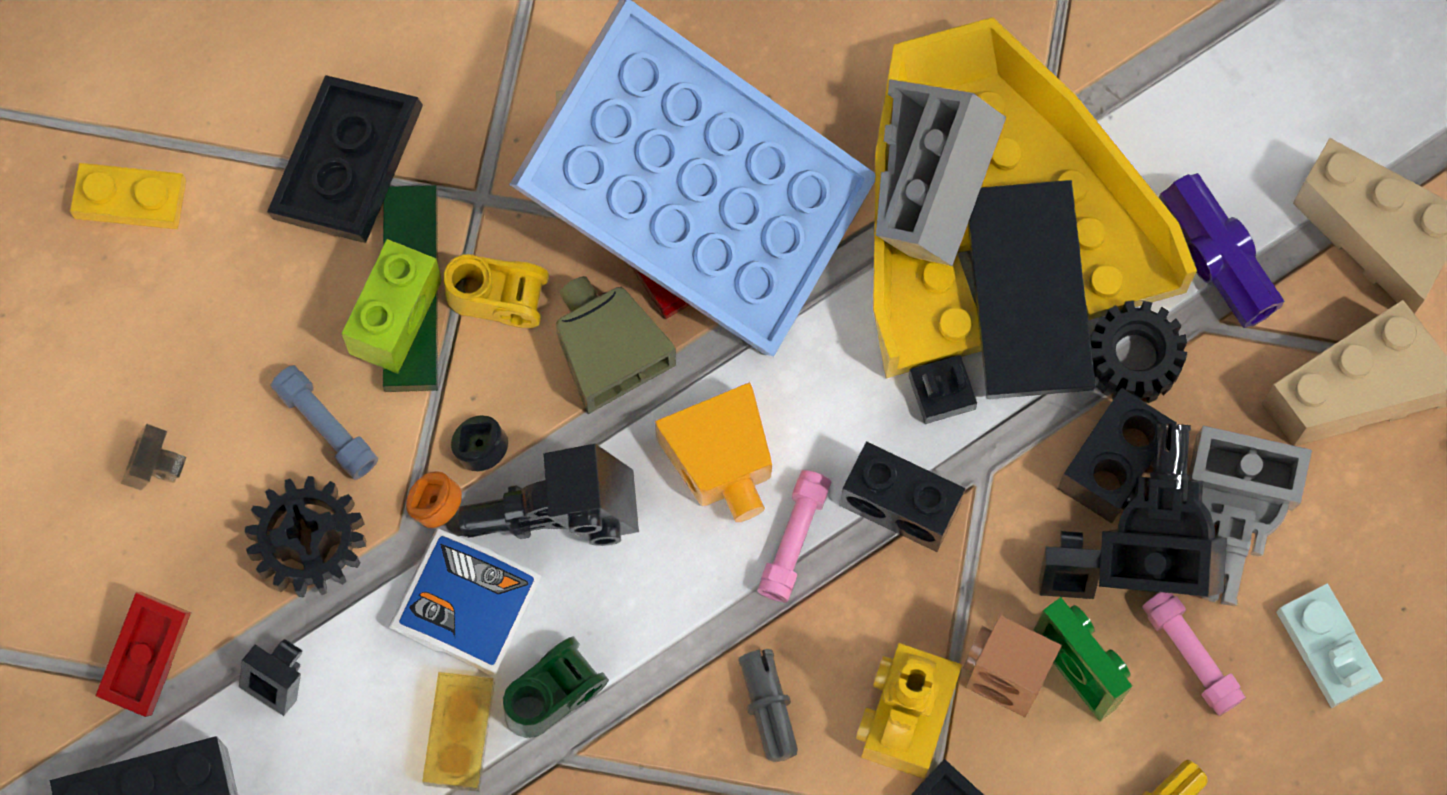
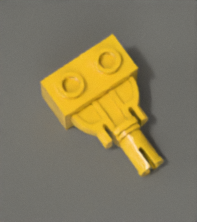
M898 643L893 659L883 656L873 684L874 688L883 690L877 710L865 708L855 738L866 742L861 758L925 779L962 664Z

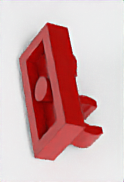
M136 592L95 696L141 716H152L192 612L143 592Z

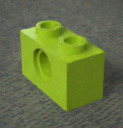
M386 240L341 333L350 355L397 374L399 373L442 282L436 258L391 240Z

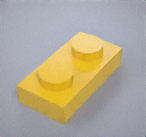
M79 163L70 212L74 219L178 230L186 179L183 173Z

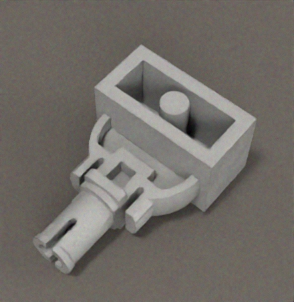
M1202 426L1197 434L1189 469V480L1203 481L1202 502L1209 510L1214 525H1217L1215 537L1227 538L1225 584L1220 604L1237 606V596L1245 559L1250 549L1252 533L1255 534L1251 555L1263 556L1267 536L1272 534L1282 524L1288 510L1293 511L1301 504L1312 453L1311 449ZM1219 594L1209 597L1202 596V599L1216 602L1219 598Z

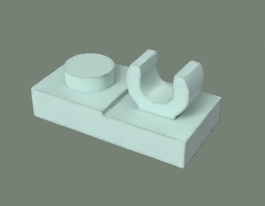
M1328 583L1280 607L1276 612L1331 708L1383 681Z

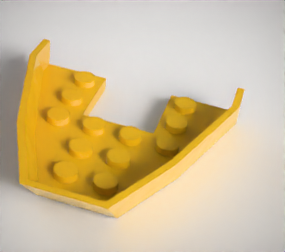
M994 17L893 44L875 151L873 311L886 379L908 373L910 369L957 355L964 357L981 352L977 308L958 253L970 250L968 224L953 266L912 258L876 236L881 172L888 171L890 147L884 141L885 125L892 124L894 98L888 95L889 79L974 93L1006 117L981 188L1072 180L1088 321L1106 316L1108 309L1115 305L1119 310L1122 309L1126 301L1134 300L1135 307L1142 305L1143 301L1156 302L1187 293L1197 270L1179 222L1080 99Z

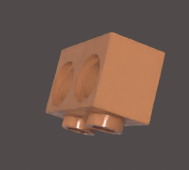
M1000 615L993 630L984 626L981 627L968 653L963 668L972 672L966 688L1026 717L1062 645Z

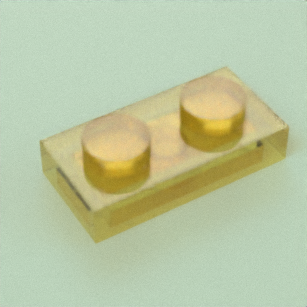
M438 672L422 779L424 786L480 792L495 686L494 678Z

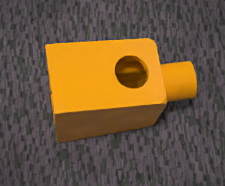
M750 382L655 421L656 438L659 445L701 506H707L725 498L735 522L749 520L765 510L755 485L771 478L772 461L755 394Z

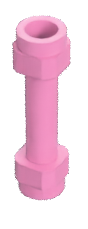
M801 471L792 493V500L795 501V505L773 564L766 563L757 592L762 596L778 602H788L797 580V573L794 572V568L816 509H823L832 483L827 477L813 471Z
M1160 592L1142 606L1148 615V620L1156 631L1164 628L1206 688L1201 695L1218 716L1228 712L1246 699L1240 690L1241 686L1232 673L1227 676L1222 674L1182 617L1186 608L1177 596H1174L1173 593Z

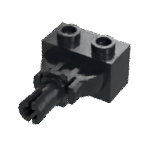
M1155 423L1156 441L1153 473H1150V477H1136L1135 498L1124 509L1118 529L1102 531L1099 587L1207 597L1224 593L1227 538L1215 537L1212 516L1202 502L1203 481L1189 480L1190 475L1187 474L1189 431H1191V425Z
M596 443L543 453L545 480L530 484L523 489L517 485L509 486L508 492L503 495V499L463 505L459 507L458 511L459 526L462 534L465 537L467 536V538L509 531L519 539H526L531 536V531L568 529L570 533L577 534L589 541L590 545L607 546L621 542V535L639 532L634 471Z

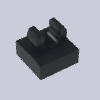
M961 355L910 369L908 376L925 424L976 410L977 400Z
M1061 531L1060 547L1046 546L1039 577V596L1094 599L1100 576L1101 550L1083 549V532Z
M283 639L277 645L272 654H269L255 644L242 659L239 687L284 716L297 701L301 676L297 671L301 664L296 662V660L302 655L303 650L286 639Z

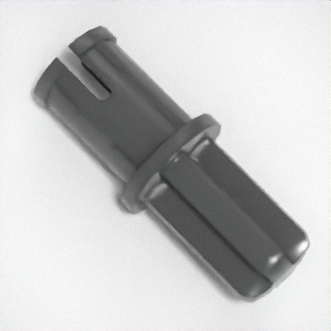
M764 649L762 651L763 656H761L760 650L744 654L738 659L751 704L747 706V711L750 715H755L766 758L773 762L785 761L796 756L798 751L786 707L791 703L788 695L783 694L773 650Z

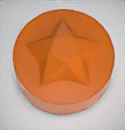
M434 471L427 473L419 478L411 487L406 501L407 512L426 528L440 527L447 523L457 512L462 499L461 488L443 472Z

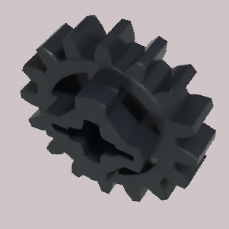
M313 476L307 477L302 489H297L293 481L287 479L285 480L286 493L279 496L271 489L265 491L270 502L267 508L253 505L251 512L259 521V525L246 526L245 534L248 539L258 543L251 545L246 551L251 561L262 560L256 568L262 579L275 574L273 585L277 591L282 592L289 583H293L297 596L304 598L308 585L314 584L319 593L324 595L327 594L326 580L333 578L336 582L343 585L347 581L342 568L345 565L355 568L359 567V558L352 550L353 548L366 547L367 541L363 534L354 532V530L361 528L365 523L361 513H349L355 506L349 494L336 500L338 489L335 483L330 481L320 491ZM307 504L319 505L330 511L319 514L309 509ZM287 512L280 526L273 529L277 520ZM301 519L304 520L307 528H310L312 532V542L309 543L312 551L311 555L308 554L305 546L300 543ZM339 544L334 555L325 562V558L332 546ZM281 558L282 562L293 559L303 564L305 570L287 567L277 559Z

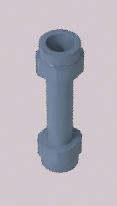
M295 365L285 368L274 378L271 388L289 409L296 406L337 452L335 458L338 464L347 474L349 473L354 480H357L373 469L378 462V457L360 436L353 438L312 393L314 389L312 382Z

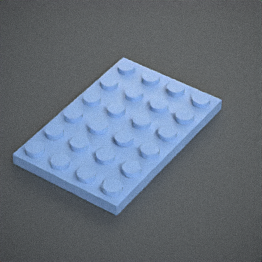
M619 0L509 185L765 355L774 356L873 186L875 173L632 0Z

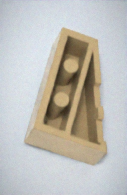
M1329 138L1293 204L1338 250L1343 248L1365 270L1363 275L1373 285L1378 283L1397 303L1404 300L1415 314L1424 302L1447 261V200Z
M1402 300L1273 384L1262 405L1293 446L1358 430L1361 426L1388 419L1389 421L1402 419L1408 414L1434 407H1437V409L1447 407V356L1405 301Z

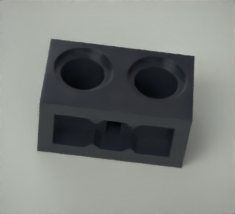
M1121 388L1063 474L1057 489L1108 522L1113 523L1120 511L1124 510L1129 502L1135 498L1136 477H1144L1149 467H1153L1156 441L1155 423L1177 424V422ZM1130 428L1138 429L1146 435L1149 444L1142 447L1133 446L1125 440L1122 431ZM1099 471L1113 473L1120 482V488L1106 490L1100 487L1094 479V474Z
M866 441L842 488L840 506L938 552L960 507L966 488Z

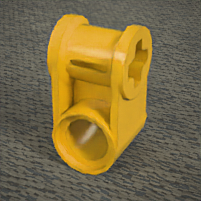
M473 254L460 255L447 264L444 271L445 295L449 307L455 313L462 316L498 321L519 328H534L540 324L541 315L537 312L541 287L546 285L549 279V273L543 267L528 262H508L475 256ZM465 278H474L482 283L481 288L473 293H462L455 288V285ZM523 289L522 299L518 301L520 290Z

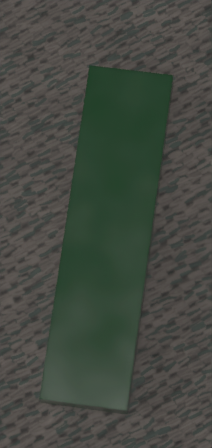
M436 185L389 187L384 199L383 246L388 239L434 257L438 263V191ZM438 290L399 373L397 374L383 368V389L385 392L438 391Z

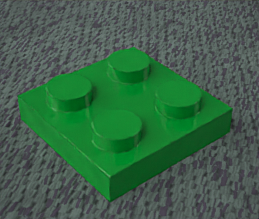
M1062 597L1058 598L1042 611L1033 631L1062 645L1053 664L1097 719L1102 721L1119 707L1133 685L1127 679L1131 676L1130 671L1115 651L1109 649L1105 652L1091 635L1095 632V629L1087 615L1078 606L1073 605L1070 608Z

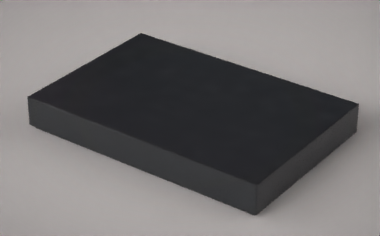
M325 75L268 208V214L273 220L366 243L423 107L419 98Z

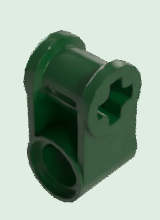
M574 636L565 639L552 648L536 665L506 688L503 696L505 722L516 735L524 738H533L545 733L571 711L580 708L590 701L607 685L609 681L607 676L603 672L597 674L578 651L580 643ZM531 696L543 703V711L534 718L525 719L519 717L513 710L516 702L523 697Z

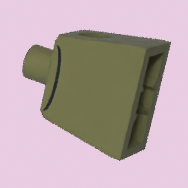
M582 276L570 281L560 290V295L569 308L570 313L561 317L556 322L557 335L584 408L588 414L676 366V348L624 288L616 287L599 297L588 278Z

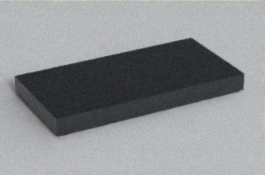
M1072 180L982 187L968 222L986 399L1093 391L1096 386Z

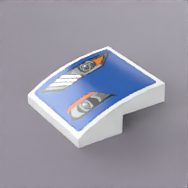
M436 529L389 624V628L436 652L444 651L489 675L496 674L542 575L485 547L441 529Z

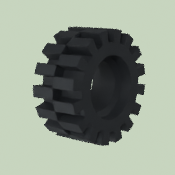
M1134 300L1126 301L1122 309L1119 310L1115 305L1108 309L1105 317L1101 316L1097 321L1090 337L1094 377L1099 379L1097 388L1102 393L1107 389L1114 392L1111 399H1114L1120 389L1123 388L1140 400L1146 398L1147 403L1156 401L1160 393L1165 395L1172 388L1174 382L1177 381L1187 358V352L1184 351L1187 339L1186 334L1179 335L1178 333L1182 325L1177 318L1169 322L1166 319L1169 311L1162 306L1159 312L1156 313L1151 311L1152 302L1143 301L1140 308H1135ZM1126 336H1142L1153 344L1156 350V362L1145 370L1129 369L1117 357V343Z

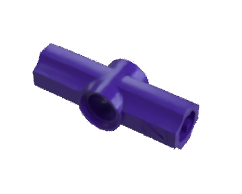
M1198 173L1183 176L1160 193L1159 199L1179 222L1196 267L1197 275L1206 283L1213 282L1243 329L1259 324L1282 307L1285 301L1255 258L1256 248L1248 230L1237 218H1228Z

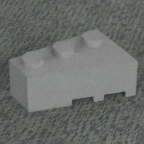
M889 79L888 95L894 98L892 124L885 125L884 141L890 147L888 171L881 172L876 236L912 258L953 266L1006 117L974 93Z

